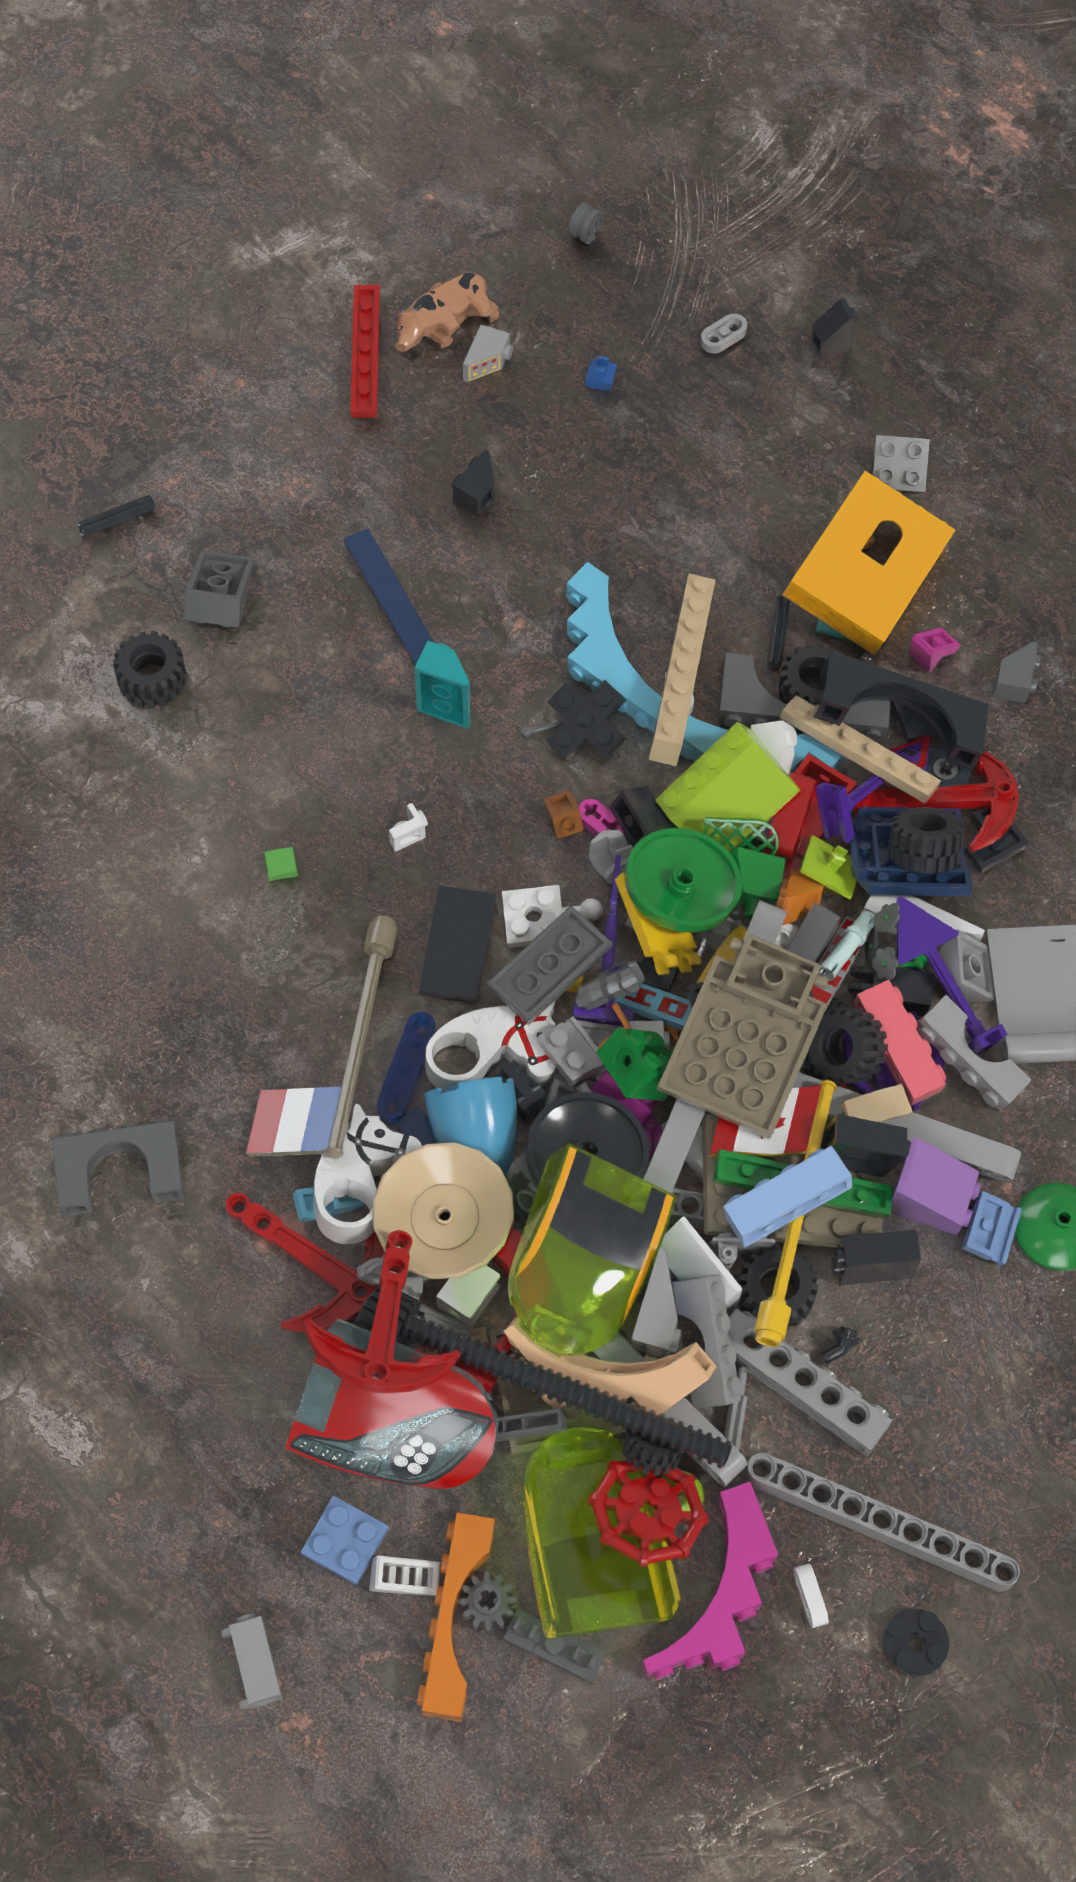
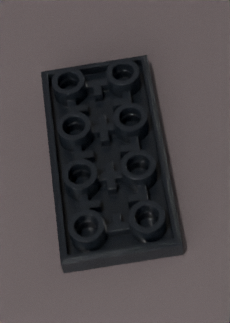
M446 886L438 887L419 994L470 1002L478 1001L496 901L495 893Z

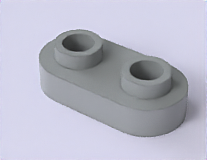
M729 314L703 330L701 334V347L706 352L719 353L738 342L746 335V319L739 314Z

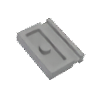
M574 1016L566 1023L558 1024L537 1038V1043L570 1086L594 1074L597 1069L605 1067L596 1053L598 1047Z

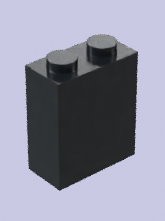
M916 1230L842 1237L838 1248H835V1257L831 1258L833 1276H838L840 1286L913 1278L921 1261Z

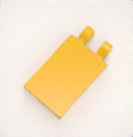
M625 873L620 874L615 879V882L645 957H653L658 975L669 974V968L677 966L681 973L692 972L691 966L700 965L701 958L697 952H694L697 946L691 932L671 930L647 918L634 905L627 892Z

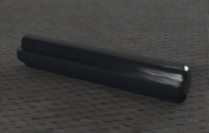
M146 495L81 520L77 523L81 535L87 536L155 509V503L150 495Z
M778 595L775 599L767 667L776 670L782 666L790 600L781 595Z

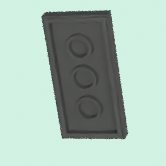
M570 905L487 982V987L526 1024L530 1025L613 947V943Z

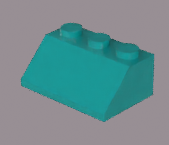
M427 641L414 668L417 711L469 729L471 725L470 682L453 649H450L443 643Z

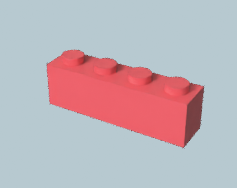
M887 980L857 994L853 1004L856 1009H863L864 1012L873 1014V1020H879L883 1025L880 1031L886 1032L887 1038L884 1039V1044H888V1051L883 1052V1056L886 1057L885 1063L897 1085L902 1084L909 1104L912 1106L940 1093L946 1085V1075L942 1067L934 1063L931 1057L932 1050L925 1038L921 1039L917 1032L918 1026L911 1012H906L902 1004L903 997L900 990L896 986L893 987L891 982Z

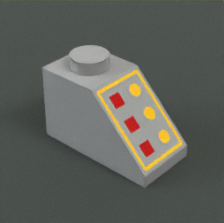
M480 325L463 362V381L469 382L502 369L505 360H510L513 352V345L510 344V333Z

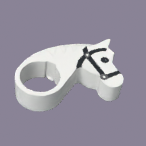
M355 1104L352 1121L347 1125L342 1148L343 1156L331 1158L327 1154H322L314 1181V1214L317 1225L328 1239L341 1244L359 1243L367 1239L374 1232L373 1199L377 1189L373 1176L384 1175L402 1155L422 1146L420 1141L413 1136L389 1130L379 1120L380 1116H366L359 1104ZM348 1195L365 1203L370 1213L365 1218L356 1222H342L330 1216L325 1208L334 1200V1197L338 1199Z

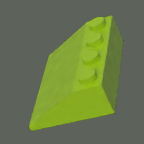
M736 722L655 801L678 828L694 830L704 834L705 817L753 818L767 822L800 789L755 733L743 724ZM712 822V823L718 828V827H719L721 824H723L724 822ZM733 823V824H734L735 827L738 829V828H739L741 825H743L744 823ZM752 823L757 829L763 826L761 824ZM709 824L707 828V836L714 831V829ZM726 825L721 832L727 838L734 830L729 825ZM748 825L741 833L746 838H749L754 831ZM718 834L712 837L719 843L724 841ZM738 834L730 840L736 848L744 842ZM728 844L724 845L729 852L732 851Z

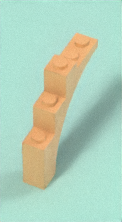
M523 1312L514 1318L504 1330L511 1345L519 1349L528 1362L534 1361L535 1366L541 1364L545 1370L551 1368L555 1374L561 1372L563 1374L562 1377L571 1376L572 1381L578 1379L582 1385L588 1383L592 1389L598 1387L600 1389L599 1392L608 1391L609 1396L618 1395L619 1400L623 1398L628 1399L632 1396L637 1403V1407L640 1408L643 1405L646 1407V1411L653 1409L656 1411V1415L664 1413L709 1380L717 1367L697 1342L678 1353L654 1361L621 1363L585 1356L559 1344L542 1332ZM546 1394L541 1396L554 1409L562 1408L566 1405L565 1402L562 1404L557 1403L556 1398L549 1400Z

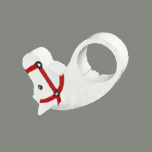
M555 1001L530 1025L526 1024L508 1006L479 1009L454 1018L442 1026L428 1042L425 1059V1070L428 1079L436 1088H442V1091H447L446 1088L458 1085L460 1082L483 1079L498 1061L504 1058L510 1062L515 1060L526 1071V1075L533 1084L538 1083L542 1088L549 1086L553 1081L556 1066L537 1043V1038L556 1026L551 1018L554 1014ZM448 1046H467L468 1050L472 1053L475 1052L478 1063L468 1073L451 1075L441 1071L435 1065L433 1057L438 1051Z

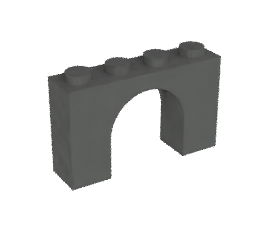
M158 1119L152 1121L151 1124L140 1126L138 1124H126L120 1129L114 1130L98 1128L90 1133L81 1135L65 1133L60 1138L52 1139L58 1205L63 1217L94 1213L91 1187L93 1170L104 1157L119 1151L138 1154L148 1163L151 1194L155 1203L185 1199L178 1132L174 1120Z

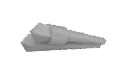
M423 1303L419 1305V1312L424 1315L426 1322L432 1320L436 1326L442 1324L444 1329L452 1328L453 1333L459 1331L464 1336L469 1335L472 1327Z

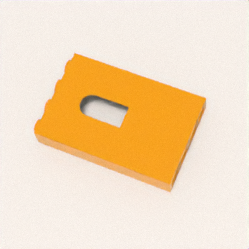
M864 471L782 595L875 656L952 537L955 529L903 496L899 491L880 481L876 476ZM891 521L901 529L902 538L885 565L882 566L861 552V550L880 522Z

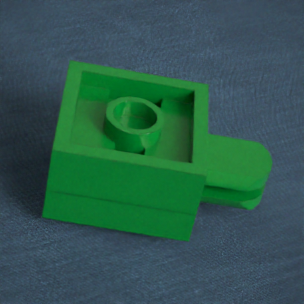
M617 1028L596 1051L626 1098L664 1101L669 1096V1094L657 1090V1087L673 1051L666 1048L664 1039L657 1032Z

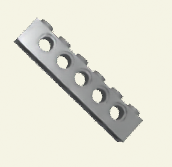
M736 1308L729 1317L731 1322V1343L736 1352L735 1363L739 1366H746L750 1374L867 1458L892 1422L888 1417L887 1411L877 1404L871 1405L862 1399V1394L856 1388L850 1385L845 1387L836 1380V1376L832 1371L823 1366L819 1368L810 1361L808 1354L799 1348H791L784 1343L785 1340L781 1341L779 1347H769L760 1344L758 1348H748L744 1344V1340L746 1338L755 1339L754 1328L757 1318L747 1311L742 1313ZM779 1356L785 1361V1366L775 1367L770 1363L769 1358ZM800 1374L809 1377L811 1384L801 1386L796 1382L795 1377ZM830 1393L835 1396L837 1403L828 1405L823 1402L821 1395ZM849 1412H857L862 1416L863 1422L854 1424L848 1419L847 1414Z

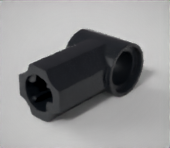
M515 1060L503 1064L494 1074V1077H502V1083H505L506 1079L513 1078L517 1114L523 1121L527 1122L544 1109L548 1095L538 1083L533 1084Z

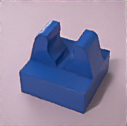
M598 356V360L591 359L585 386L611 391L617 371V364L609 363V358Z

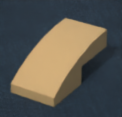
M902 1084L867 1093L841 1103L845 1115L876 1122L893 1120L912 1113Z

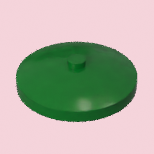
M669 828L658 830L645 836L632 849L625 867V886L634 905L656 924L675 931L701 932L722 924L734 912L742 892V877L733 856L719 842L694 830Z

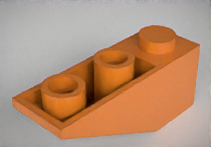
M792 870L790 878L783 879L776 906L787 911L782 925L806 918L813 904H820L824 885L799 871Z

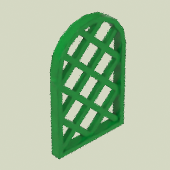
M705 817L704 834L707 835L709 824L714 831L708 836L712 838L718 834L724 840L720 843L723 846L728 844L734 850L736 847L730 840L738 834L744 841L738 846L740 848L748 845L753 851L759 852L768 845L772 850L769 855L774 856L777 852L779 845L778 834L774 827L764 820ZM712 822L724 823L717 828ZM733 823L744 824L737 829ZM752 823L761 824L763 826L757 829ZM726 825H729L734 832L726 838L721 830ZM749 825L754 833L749 838H746L741 831ZM767 827L773 832L769 839H766L761 833ZM758 835L764 843L756 849L750 841ZM774 839L776 841L775 846L770 843Z

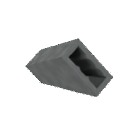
M814 903L787 950L819 963L836 934L840 916Z

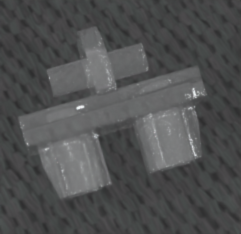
M724 921L715 928L701 932H691L694 941L699 940L694 952H697L699 956L703 955L705 949L716 952L727 938L731 923Z

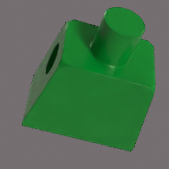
M737 847L729 853L735 859L742 877V892L738 903L744 905V918L752 920L760 900L770 905L778 900L785 858Z

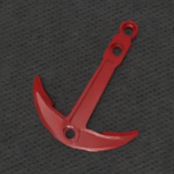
M984 751L973 770L978 777L984 776L986 783L938 787L925 804L899 788L888 787L874 790L858 802L852 812L858 815L860 807L991 809V815L986 816L981 830L969 844V849L973 852L1000 839L1013 824L1018 809V787L1007 766L990 753Z
M234 1193L227 1198L226 1210L231 1218L242 1220L245 1228L267 1243H274L339 1292L324 1308L319 1304L300 1316L281 1321V1329L306 1333L304 1320L311 1318L324 1330H330L343 1326L358 1316L368 1297L379 1286H371L358 1279L357 1269L351 1268L283 1224L280 1218L258 1203H250L249 1198L245 1194ZM237 1205L245 1207L240 1213L235 1212L234 1208ZM266 1221L269 1223V1226L266 1229H259L258 1224ZM375 1230L366 1239L364 1245L366 1254L360 1265L370 1259L382 1258L385 1253ZM359 1289H365L367 1294L364 1297H358L356 1292Z
M402 1230L391 1232L386 1242L379 1279L381 1289L365 1354L342 1347L344 1343L342 1338L324 1330L311 1318L304 1320L307 1338L317 1357L336 1376L358 1388L371 1392L390 1394L413 1392L435 1383L446 1375L461 1355L459 1351L454 1350L441 1355L420 1356L417 1363L398 1362L393 1359L401 1291L406 1283L410 1260L409 1252L413 1243L412 1237Z

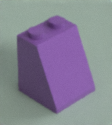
M913 1137L909 1154L904 1159L891 1200V1213L958 1236L962 1226L968 1227L973 1210L968 1209L970 1199L976 1201L981 1187V1183L976 1182L979 1171L923 1140Z

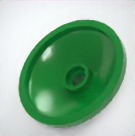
M1058 1182L1039 1185L1026 1193L1017 1206L1022 1210L1014 1234L1016 1241L1023 1253L1041 1267L1054 1271L1076 1270V1186ZM1059 1216H1065L1068 1219V1223L1060 1222Z

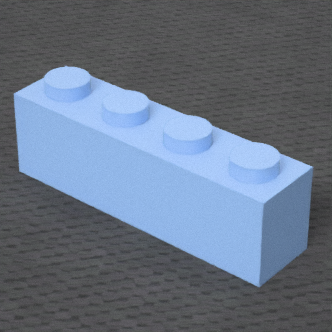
M832 1146L825 1150L818 1149L812 1152L807 1160L798 1165L791 1164L781 1171L780 1175L773 1179L760 1181L748 1193L744 1195L737 1194L730 1198L727 1204L723 1206L725 1218L745 1248L852 1188V1177Z

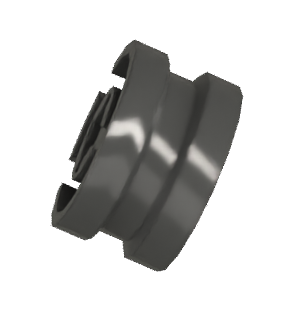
M586 202L581 203L572 215L568 226V234L574 238L579 237L581 242L585 244H590L596 238L594 233L596 230L600 231L604 218L601 217V215H604L603 211L597 208L592 209V206Z

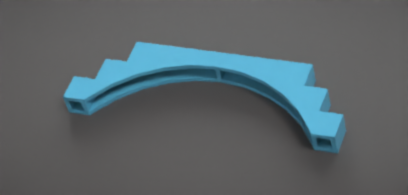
M587 562L567 582L566 598L571 605L578 608L567 620V635L575 644L579 645L568 656L567 671L573 679L578 682L582 681L592 691L606 680L627 700L618 711L626 712L634 718L639 726L647 727L654 732L661 696L644 682L628 662L615 636L609 612V576ZM688 715L680 754L687 759L696 761L728 730L697 720ZM806 733L797 735V744L794 746V758L790 772L794 773L808 754H811L835 770H838L848 758Z

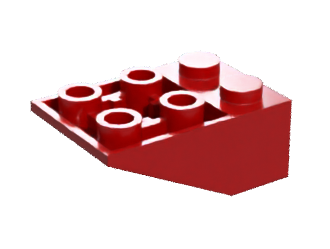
M811 754L805 757L794 772V774L817 780L818 785L828 783L846 787L847 795L855 790L856 787L855 781ZM815 794L796 853L803 859L811 835L821 840L824 837L817 794Z

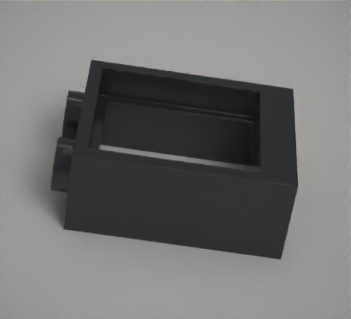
M837 1114L825 1126L820 1149L825 1150L832 1146L849 1171L884 1177L909 1154L910 1140L907 1139L908 1128Z

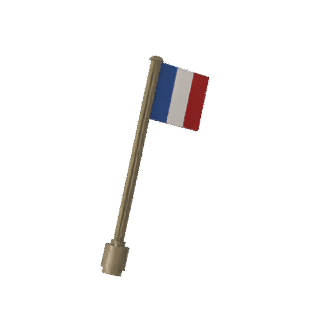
M376 916L368 926L364 952L370 959L342 1086L261 1090L246 1154L249 1157L327 1154L331 1158L343 1156L342 1148L382 961L392 956L397 935L396 923L392 918Z

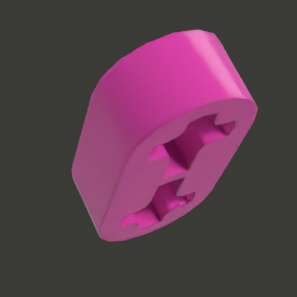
M586 799L581 802L579 809L583 826L595 837L607 828L611 830L614 827L624 835L613 813L595 799ZM586 810L588 812H592L593 810H595V817L593 815H589L588 817L585 816Z

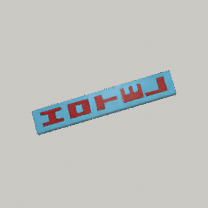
M643 983L639 984V990L613 1000V1003L616 1002L622 1009L634 1010L633 1013L654 1021H663V1024L681 1031L692 1010L689 1000Z

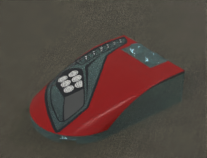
M337 1319L326 1330L344 1340L342 1347L361 1354L366 1353L371 1334L370 1331L341 1319ZM395 1342L393 1354L395 1361L417 1363L420 1356H426L424 1353ZM316 1355L285 1449L337 1470L363 1477L429 1489H447L468 1482L485 1467L497 1443L498 1419L496 1410H493L484 1387L473 1376L456 1366H453L446 1375L435 1383L413 1392L385 1394L358 1388L336 1376Z

